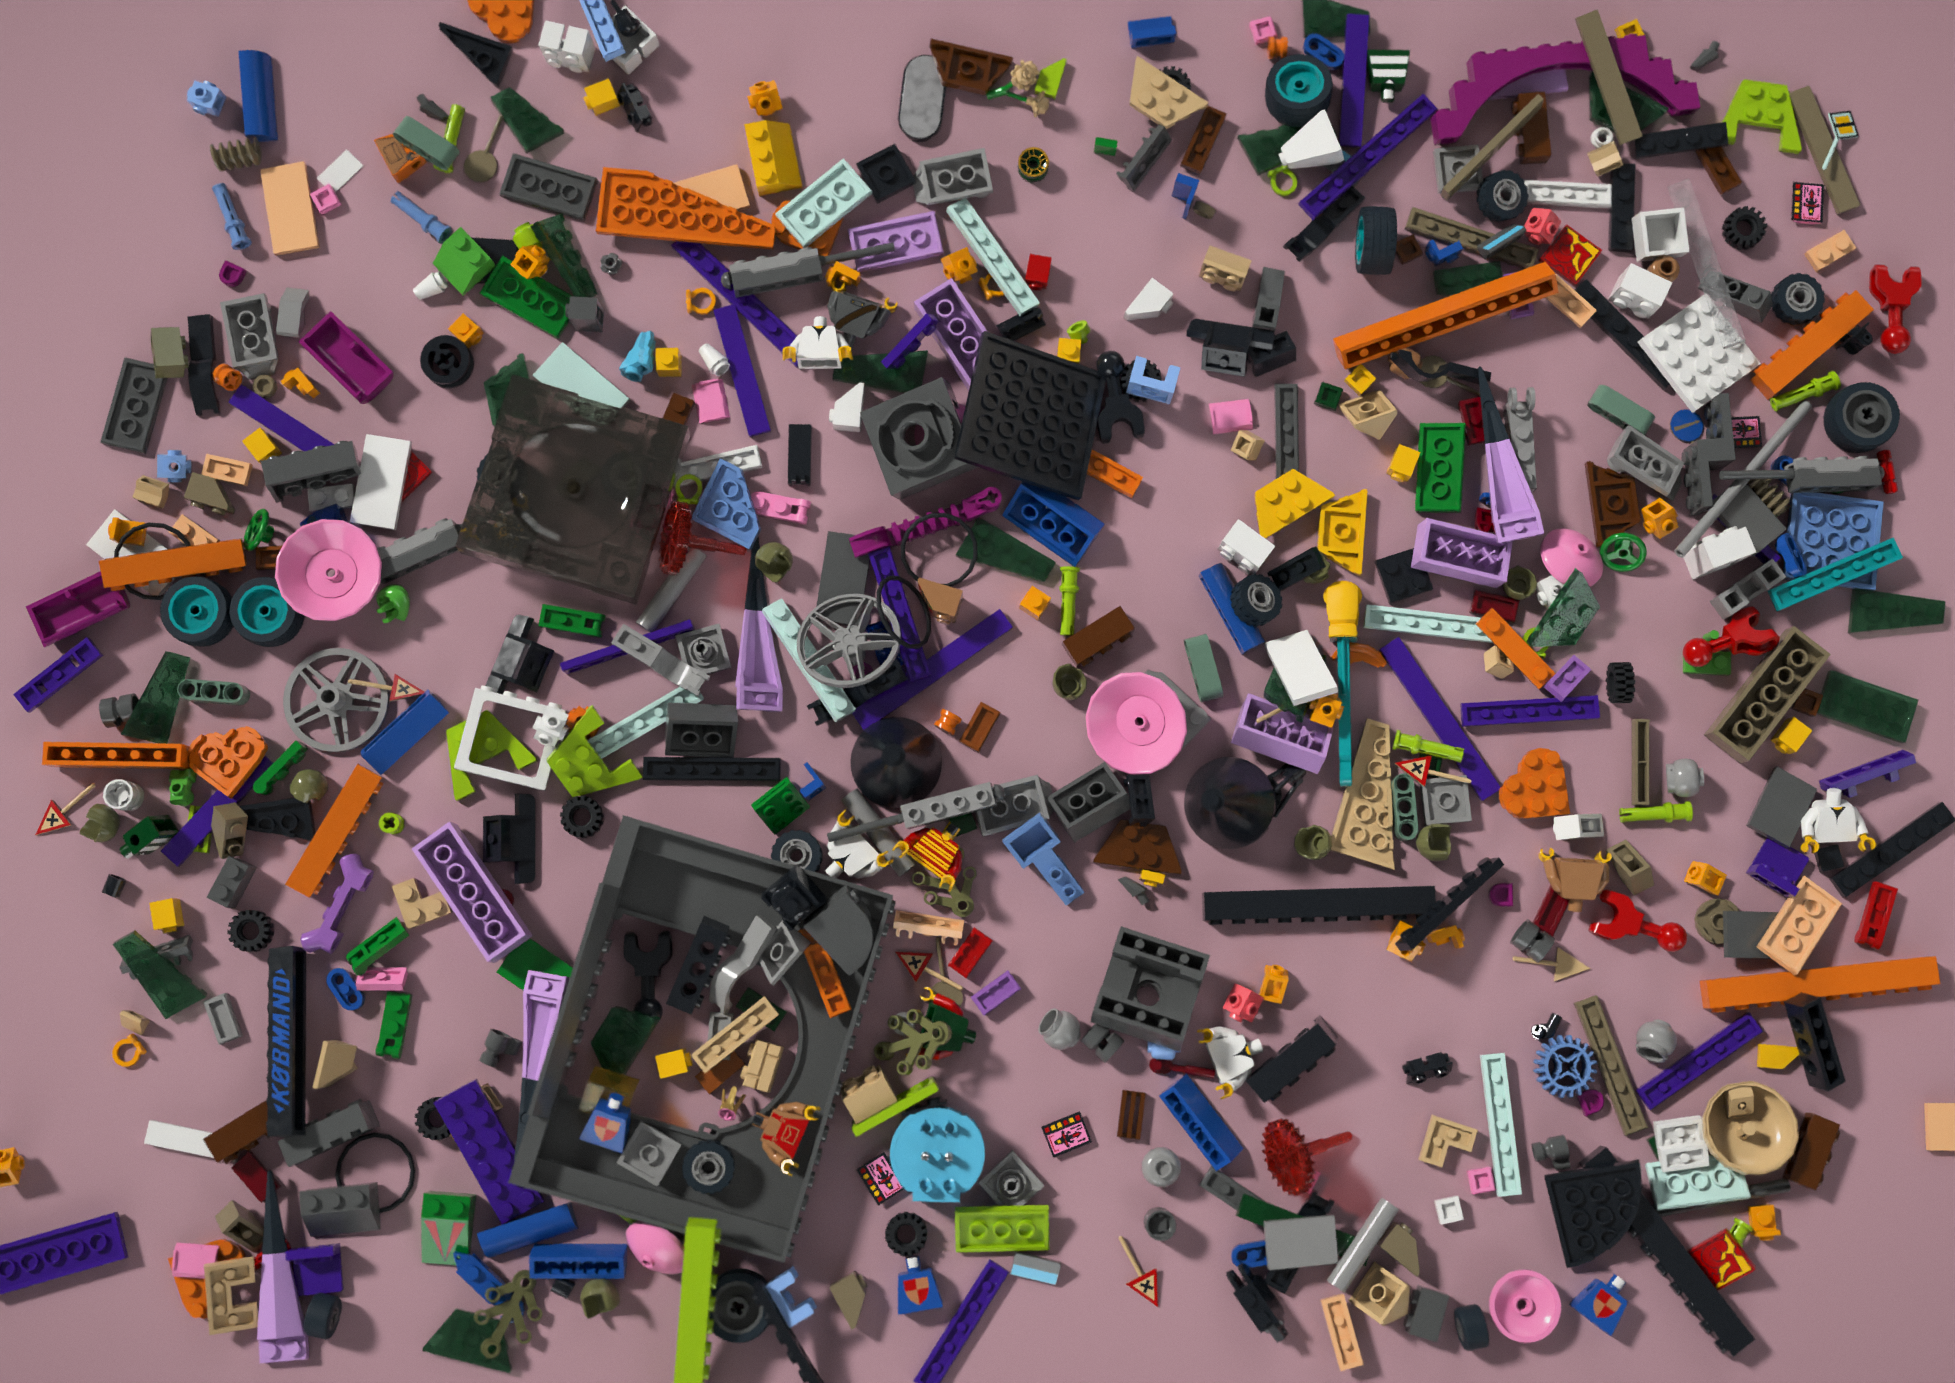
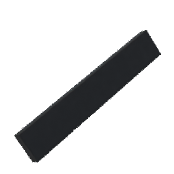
M643 757V780L781 781V758Z

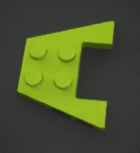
M1743 79L1722 120L1727 125L1728 144L1733 145L1735 143L1737 123L1780 129L1779 152L1799 154L1802 147L1787 85Z
M593 705L589 706L582 718L575 723L574 728L547 758V763L572 797L643 778L632 759L610 771L588 741L586 735L604 724V720Z
M489 710L481 712L469 756L471 763L479 765L509 750L518 770L538 761ZM466 720L446 730L454 798L456 801L476 793L467 772L454 769Z

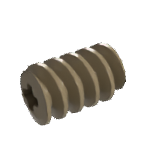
M254 137L253 144H251L249 138H245V145H242L241 141L237 139L236 147L233 146L231 141H228L227 148L220 142L218 150H216L213 144L210 145L213 162L221 172H224L226 167L228 170H233L235 166L241 169L243 165L251 167L252 163L256 166L261 164V147L256 137Z
M1751 479L1747 484L1776 517L1791 507L1787 506L1790 501L1789 498L1781 499L1784 494L1783 490L1775 492L1778 484L1769 485L1772 479Z

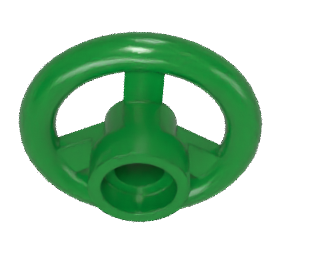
M266 509L258 510L247 526L243 541L244 548L247 551L254 550L260 542L269 543L274 534V527L268 525L269 512Z
M1617 533L1611 535L1603 542L1600 548V555L1603 563L1608 568L1618 572H1629L1643 564L1647 556V549L1644 542L1636 535ZM1615 542L1614 551L1607 553L1609 545ZM1633 542L1639 547V558L1632 554ZM1611 559H1626L1632 564L1618 565L1613 563Z

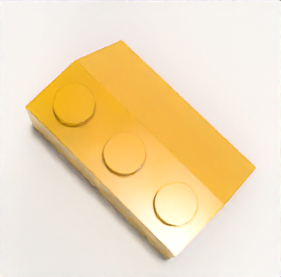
M769 120L744 124L759 196L803 188L790 124Z

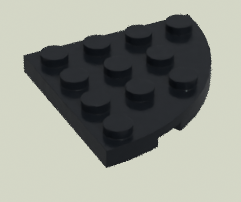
M1640 1159L1547 1174L1544 1177L1567 1268L1594 1260L1595 1257L1601 1255L1606 1250H1610L1628 1231L1637 1213L1641 1198L1642 1171Z

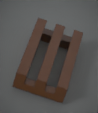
M1122 1090L1117 1137L1140 1140L1146 1093ZM1129 1095L1131 1096L1128 1126L1127 1133H1124L1122 1131L1126 1098ZM1137 1096L1140 1097L1136 1134H1132Z

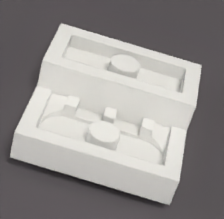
M1700 1115L1653 1122L1662 1172L1709 1166L1708 1147L1703 1139L1702 1118Z

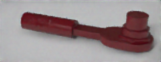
M1152 1058L1149 1063L1150 1069L1160 1074L1178 1071L1188 1075L1212 1079L1215 1076V1069L1173 1064L1171 1060Z

